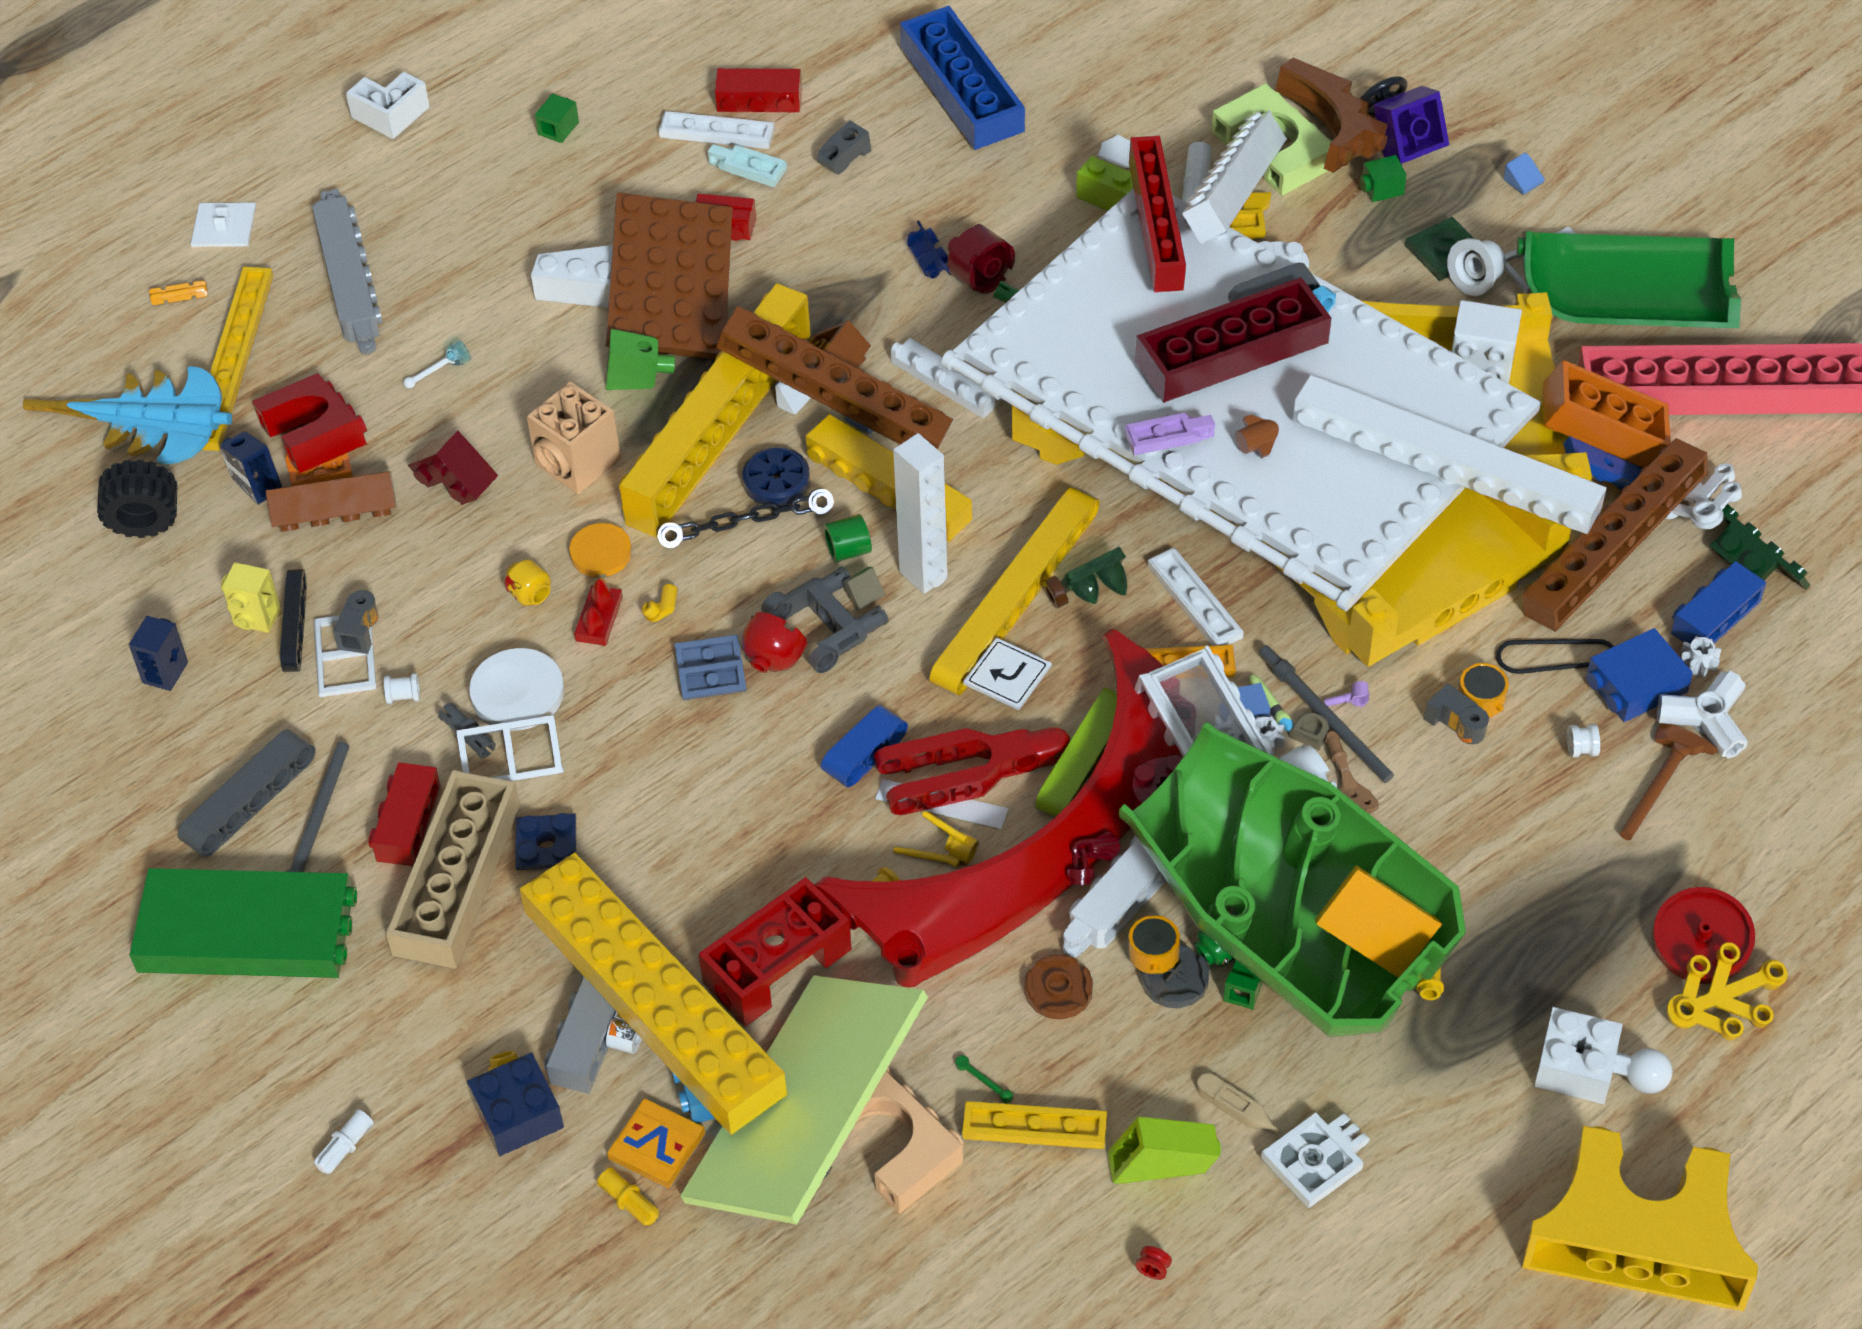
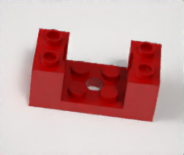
M805 877L698 953L702 982L746 1027L772 1008L771 984L812 955L826 969L852 950L850 920ZM770 936H780L784 939L782 943L774 946L765 942Z

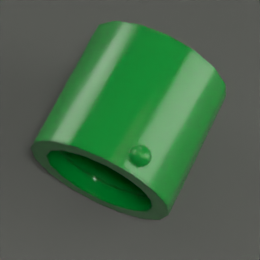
M861 514L824 524L826 544L835 563L872 552L869 531Z

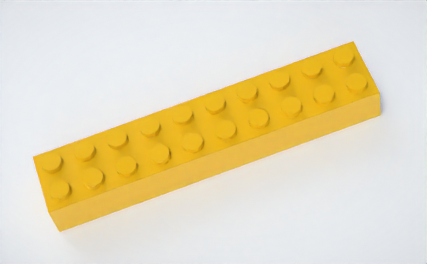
M776 283L769 293H765L761 304L754 313L758 317L782 327L785 331L796 337L808 340L811 336L808 295ZM723 351L719 352L712 367L702 374L698 385L693 391L687 393L683 404L677 412H673L670 415L668 423L663 430L655 434L649 448L645 453H641L638 456L635 466L628 474L621 478L619 490L625 525L657 538L659 526L665 522H670L777 380Z
M575 852L519 889L524 912L730 1135L787 1096L784 1071Z

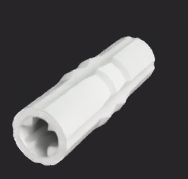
M1193 142L1188 147L1182 201L1186 203L1195 195L1194 191L1202 186L1201 181L1208 177L1207 172L1210 170L1212 149L1205 142Z

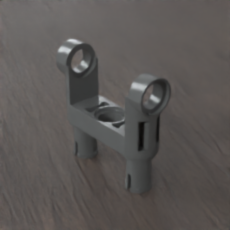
M840 566L837 570L821 579L814 577L786 594L774 592L761 605L762 612L770 613L784 620L809 606L832 631L833 635L817 643L818 647L811 652L808 658L810 666L819 674L833 668L839 656L864 642L868 633L889 622L885 610L879 605L856 618L832 595V593L845 586L844 580L851 577L843 566Z

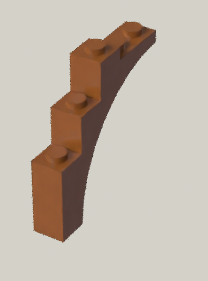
M1293 57L1281 65L1275 91L1309 109L1330 130L1334 140L1330 143L1324 169L1335 173L1356 156L1361 155L1369 159L1377 152H1381L1387 143L1388 137L1385 133L1388 124L1376 120L1367 114L1370 103L1352 96V93H1350L1352 82Z

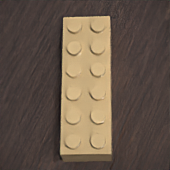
M452 770L386 932L392 956L457 969L520 807L515 782Z

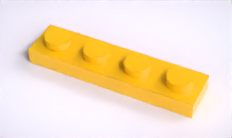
M965 1101L962 1135L963 1139L1105 1149L1107 1111Z

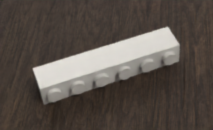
M917 433L893 449L899 571L917 589L925 594L932 588L942 585L948 578L944 455Z

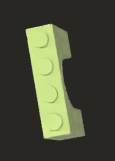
M1265 83L1214 110L1211 132L1227 145L1234 140L1232 137L1239 132L1238 128L1246 123L1244 120L1257 111L1263 114L1270 110L1283 134L1293 142L1291 146L1277 153L1264 173V180L1283 196L1327 172L1324 169V165L1332 140L1328 139L1313 123H1310L1295 107H1292L1285 101L1280 93L1274 91Z

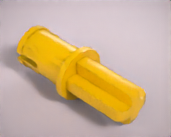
M612 1167L607 1168L601 1173L597 1180V1185L617 1201L619 1209H626L643 1225L651 1226L659 1217V1210L640 1194V1188L637 1185L628 1183Z

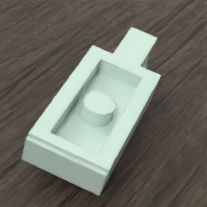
M712 144L708 150V162L725 172L774 188L787 170V162L785 160L739 145L728 149Z

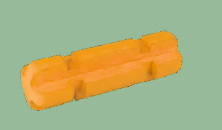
M204 280L193 281V285H189V282L165 286L166 289L163 290L161 287L149 290L150 300L154 306L165 304L164 301L174 303L192 300V296H196V299L208 296V288Z

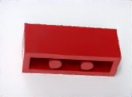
M717 68L715 86L717 112L800 113L802 97L801 69Z
M398 762L394 775L391 774L389 776L386 800L381 801L378 808L379 821L377 827L372 828L369 835V847L373 848L376 862L414 866L441 788L436 767Z

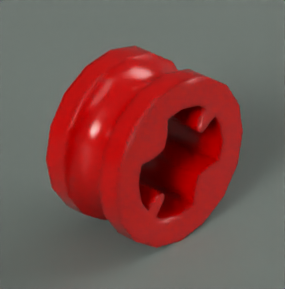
M1142 1247L1141 1257L1137 1259L1135 1264L1136 1269L1151 1279H1164L1167 1274L1166 1268L1170 1267L1172 1262L1170 1255L1157 1247Z

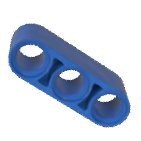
M876 706L826 753L821 762V769L845 787H852L876 765L874 754L878 750L886 746L898 744L903 739L908 729L907 722L884 706Z

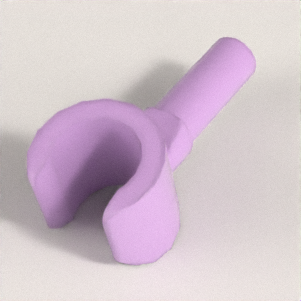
M1364 681L1354 682L1351 686V693L1326 698L1324 703L1327 706L1351 702L1357 707H1363L1369 701L1368 683Z

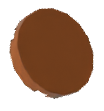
M1056 954L1043 957L1026 974L1024 993L1028 1004L1037 1013L1047 1018L1066 1019L1074 1017L1085 1010L1092 999L1093 979L1090 971L1085 965L1082 966L1080 963H1077V959Z

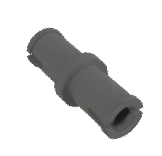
M450 702L443 706L448 714H445L442 710L438 713V718L455 732L456 738V730L479 727V724L473 718L468 719L454 703ZM485 734L464 737L465 743L482 759L491 754L486 747L492 751L496 747V743Z

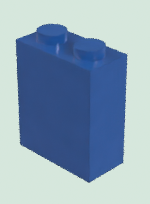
M1653 628L1591 657L1586 678L1590 687L1593 690H1597L1605 699L1610 711L1616 713L1623 722H1626L1658 707L1660 694L1681 696L1687 693L1693 672L1659 632Z

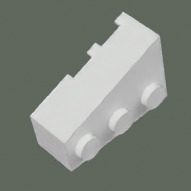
M612 245L538 254L531 274L535 300L608 308Z

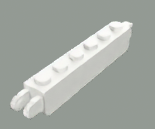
M1136 835L1132 839L1128 850L1123 855L1118 854L1114 858L1107 873L1103 877L1098 876L1093 881L1086 896L1083 899L1078 898L1072 904L1069 910L1070 924L1065 929V932H1063V951L1067 956L1078 957L1090 945L1097 949L1107 948L1166 882V879Z

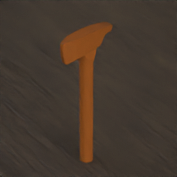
M1659 724L1654 740L1659 744L1670 747L1671 753L1620 831L1623 839L1631 840L1679 763L1689 754L1707 753L1714 755L1717 752V748L1699 735L1674 724Z

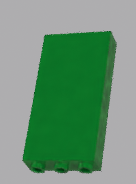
M148 868L129 956L137 973L339 978L340 967L345 965L347 961L345 938L350 936L352 932L350 910L357 903V888L352 887L348 873Z

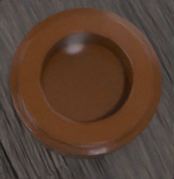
M1055 575L1044 580L1045 592L1055 608H1060L1069 603L1065 589Z

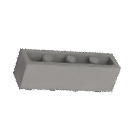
M581 974V985L578 992L574 991L570 997L568 1016L566 1020H561L556 1033L557 1042L554 1049H549L546 1054L544 1069L548 1072L550 1084L590 1094L609 1048L606 1046V1035L616 1011Z

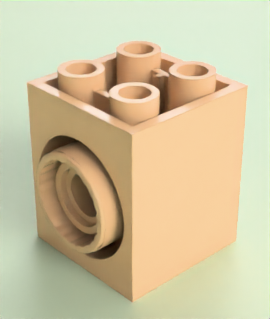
M571 381L527 415L535 465L577 494L581 493L621 460L614 410Z

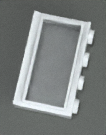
M1208 645L1200 651L1148 674L1139 675L1134 690L1137 694L1146 691L1151 700L1148 706L1151 717L1153 719L1161 717L1167 728L1164 734L1167 745L1172 746L1176 744L1183 758L1206 722L1210 723L1217 730L1272 755V747L1268 739L1264 736L1262 737L1256 728V720L1253 713L1243 706L1237 686L1234 682H1229L1224 673V666L1220 657L1217 654H1213Z

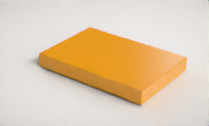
M1357 865L1315 918V923L1398 978L1413 963L1442 925L1439 919Z

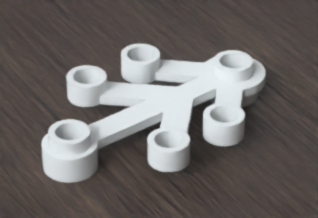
M1728 463L1718 465L1715 468V473L1704 485L1700 482L1683 499L1696 505L1692 507L1679 504L1665 519L1683 516L1690 518L1692 524L1701 529H1712L1720 524L1724 517L1722 509L1728 502L1738 501L1742 497L1740 484L1732 482L1735 479L1733 466ZM1724 484L1721 489L1722 492L1713 501H1708L1717 488Z

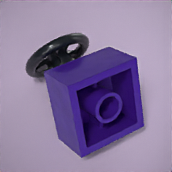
M1394 76L1376 83L1360 98L1370 103L1367 114H1375L1376 120L1388 124L1385 133L1388 139L1382 150L1384 158L1396 155L1400 163L1403 164L1450 145L1440 91L1425 86H1419L1406 91L1408 86L1407 80L1401 76ZM1399 85L1396 91H1389L1391 86Z

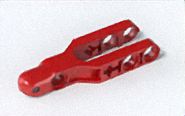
M1048 727L1035 731L1020 729L997 735L964 728L883 747L874 754V761L878 772L881 774H893L902 771L909 773L911 769L932 764L939 766L974 757L989 760L986 765L894 786L886 794L890 811L894 815H906L984 797L1002 778L1054 765L1061 757V755L1059 757H1055V755L1063 754L1070 742V736L1064 729L1059 727ZM939 791L938 793L929 795L932 792ZM908 798L905 801L897 802L901 799Z

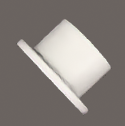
M1467 238L1458 241L1451 247L1447 268L1451 280L1460 291L1466 295L1479 296L1487 293L1493 287L1495 280L1504 274L1506 258L1500 246L1495 242Z

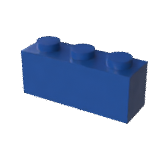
M1736 561L1726 570L1722 568L1707 587L1702 586L1696 591L1692 600L1687 605L1683 603L1675 610L1672 616L1674 623L1671 634L1683 643L1688 642L1691 644L1695 636L1712 639V642L1716 643L1761 602L1766 581Z

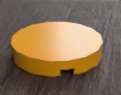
M597 523L588 525L575 534L570 542L569 553L573 566L580 573L589 577H598V575L606 574L607 577L618 573L626 567L631 559L632 547L628 534L622 528L613 524Z

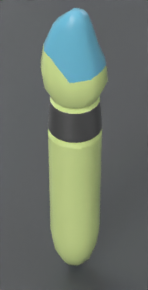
M1250 675V685L1262 684L1270 706V714L1275 718L1277 724L1284 725V730L1290 732L1293 728L1291 717L1283 711L1265 683L1258 676Z

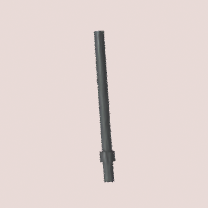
M1268 645L1260 649L1259 655L1273 668V674L1281 682H1286L1317 714L1322 715L1328 721L1329 727L1339 735L1384 783L1389 782L1394 776L1393 772L1295 673L1296 669L1286 659L1282 660Z
M338 742L293 863L290 870L286 872H304L350 748L347 743Z

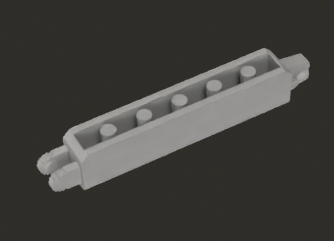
M338 189L321 192V201L316 202L312 208L344 340L349 342L357 341L358 348L362 354H370L376 349L374 337L380 336L377 324H381L383 321L379 306L373 307L372 305L378 303L374 285L369 287L367 285L373 281L369 265H362V263H367L368 261L364 245H357L363 242L359 226L353 227L352 225L358 223L354 206L348 207L346 196H341Z

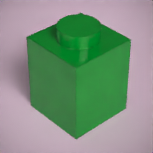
M552 93L535 113L538 135L563 143L579 123L576 102Z
M1396 155L1365 162L1363 174L1359 178L1360 187L1363 192H1367L1372 203L1401 196L1405 192L1407 174Z

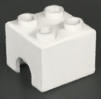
M1461 300L1452 352L1509 384L1522 310Z

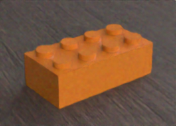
M1562 360L1543 382L1544 426L1553 431L1574 437L1642 467L1649 466L1657 458L1661 449L1671 443L1669 406L1665 402L1565 360Z

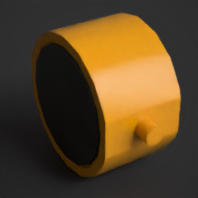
M1476 663L1462 671L1458 691L1483 708L1490 718L1504 710L1509 688L1508 677L1503 670L1495 665Z
M1145 916L1137 920L1130 928L1128 937V954L1131 963L1137 969L1147 974H1162L1172 969L1178 962L1180 954V933L1178 927L1171 920L1163 916Z

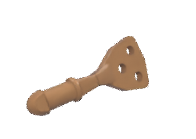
M1334 731L1328 732L1325 736V744L1329 747L1332 755L1331 759L1341 774L1342 786L1340 791L1367 813L1376 811L1378 809L1377 799L1367 788L1355 781L1349 770L1347 753L1343 750L1339 735Z

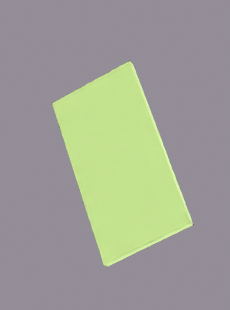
M813 975L767 1051L768 1056L785 1073L787 1096L732 1135L723 1126L721 1127L680 1195L683 1201L690 1205L797 1225L928 999L924 990Z

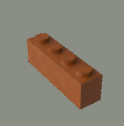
M391 471L266 490L272 527L280 526V532L299 529L298 523L309 521L311 522V527L329 525V518L341 517L342 522L360 520V513L372 512L373 517L391 515L390 509L397 507Z

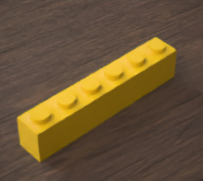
M830 414L806 435L807 456L813 462L824 465L832 470L836 476L845 478L855 484L862 492H868L878 498L885 506L896 509L894 453ZM945 484L946 541L950 542L972 521V499Z

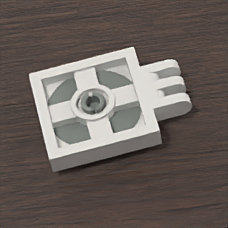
M1314 1113L1262 1151L1261 1159L1308 1209L1363 1169L1364 1162L1355 1153L1366 1146L1370 1138L1363 1133L1353 1140L1352 1138L1360 1131V1128L1355 1123L1343 1130L1351 1120L1346 1113L1336 1118L1330 1124H1327L1317 1113Z

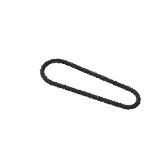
M1604 639L1511 640L1499 646L1496 651V659L1504 670L1516 674L1589 667V662L1514 669L1503 663L1501 652L1507 646L1524 644H1604L1609 648L1614 647V645Z

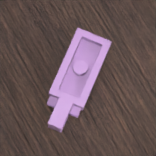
M1186 412L1125 425V435L1133 455L1194 444L1214 437L1215 422L1212 415L1194 418L1187 416Z

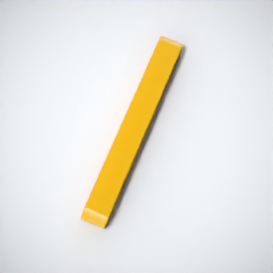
M1073 487L1066 490L935 662L929 677L931 683L958 696L964 693L968 686L963 685V681L996 637L1003 640L1043 588L1044 580L1052 576L1091 524L1099 509V499Z

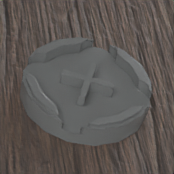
M1180 944L1179 960L1172 969L1162 974H1147L1141 971V985L1145 994L1155 1003L1164 1007L1183 1008L1193 1005L1203 997L1208 988L1209 967L1205 958L1199 953L1197 955L1191 951L1190 947Z

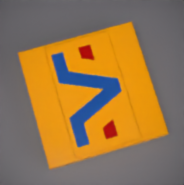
M644 1098L607 1152L609 1160L669 1189L705 1135V1127Z

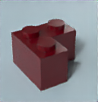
M458 430L430 441L407 465L414 472L413 474L417 481L424 484L427 488L443 483L448 489L449 495L457 502H460L461 505L477 500L499 476Z

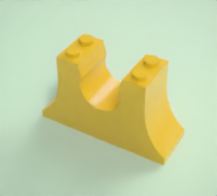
M1583 1126L1574 1158L1571 1186L1564 1198L1553 1210L1532 1222L1522 1268L1744 1311L1757 1279L1758 1264L1750 1258L1740 1245L1729 1217L1727 1185L1731 1154L1720 1152L1712 1147H1693L1685 1165L1676 1196L1663 1201H1651L1631 1192L1621 1178L1620 1165L1624 1154L1620 1133L1610 1131L1601 1126Z

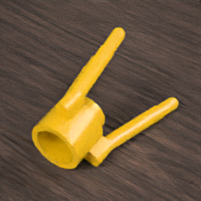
M923 811L922 816L950 834L945 845V850L949 852V855L910 848H893L894 853L945 862L957 868L960 861L966 864L971 862L978 849L979 840L959 832L930 812Z

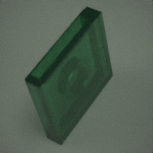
M1452 216L1406 238L1404 246L1438 281H1441L1450 276L1447 265L1451 247L1460 240L1475 238Z

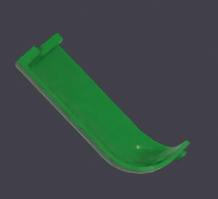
M1523 231L1522 237L1517 239V255H1522L1524 275L1530 292L1547 293L1552 315L1562 320L1582 324L1739 329L1741 297L1737 294L1736 285L1729 284V277H1734V238L1565 234Z

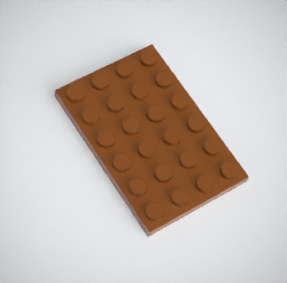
M617 192L606 347H609L611 329L655 337L658 340V353L716 359L719 352H721L716 347L721 332L727 324L733 207Z

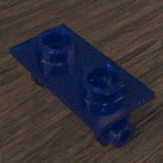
M918 220L917 223L920 230L908 234L907 245L914 256L918 258L917 261L923 273L927 277L936 278L942 270L946 269L948 274L951 275L946 264L948 263L947 253L942 246L937 248L935 245L940 242L931 227L925 229Z

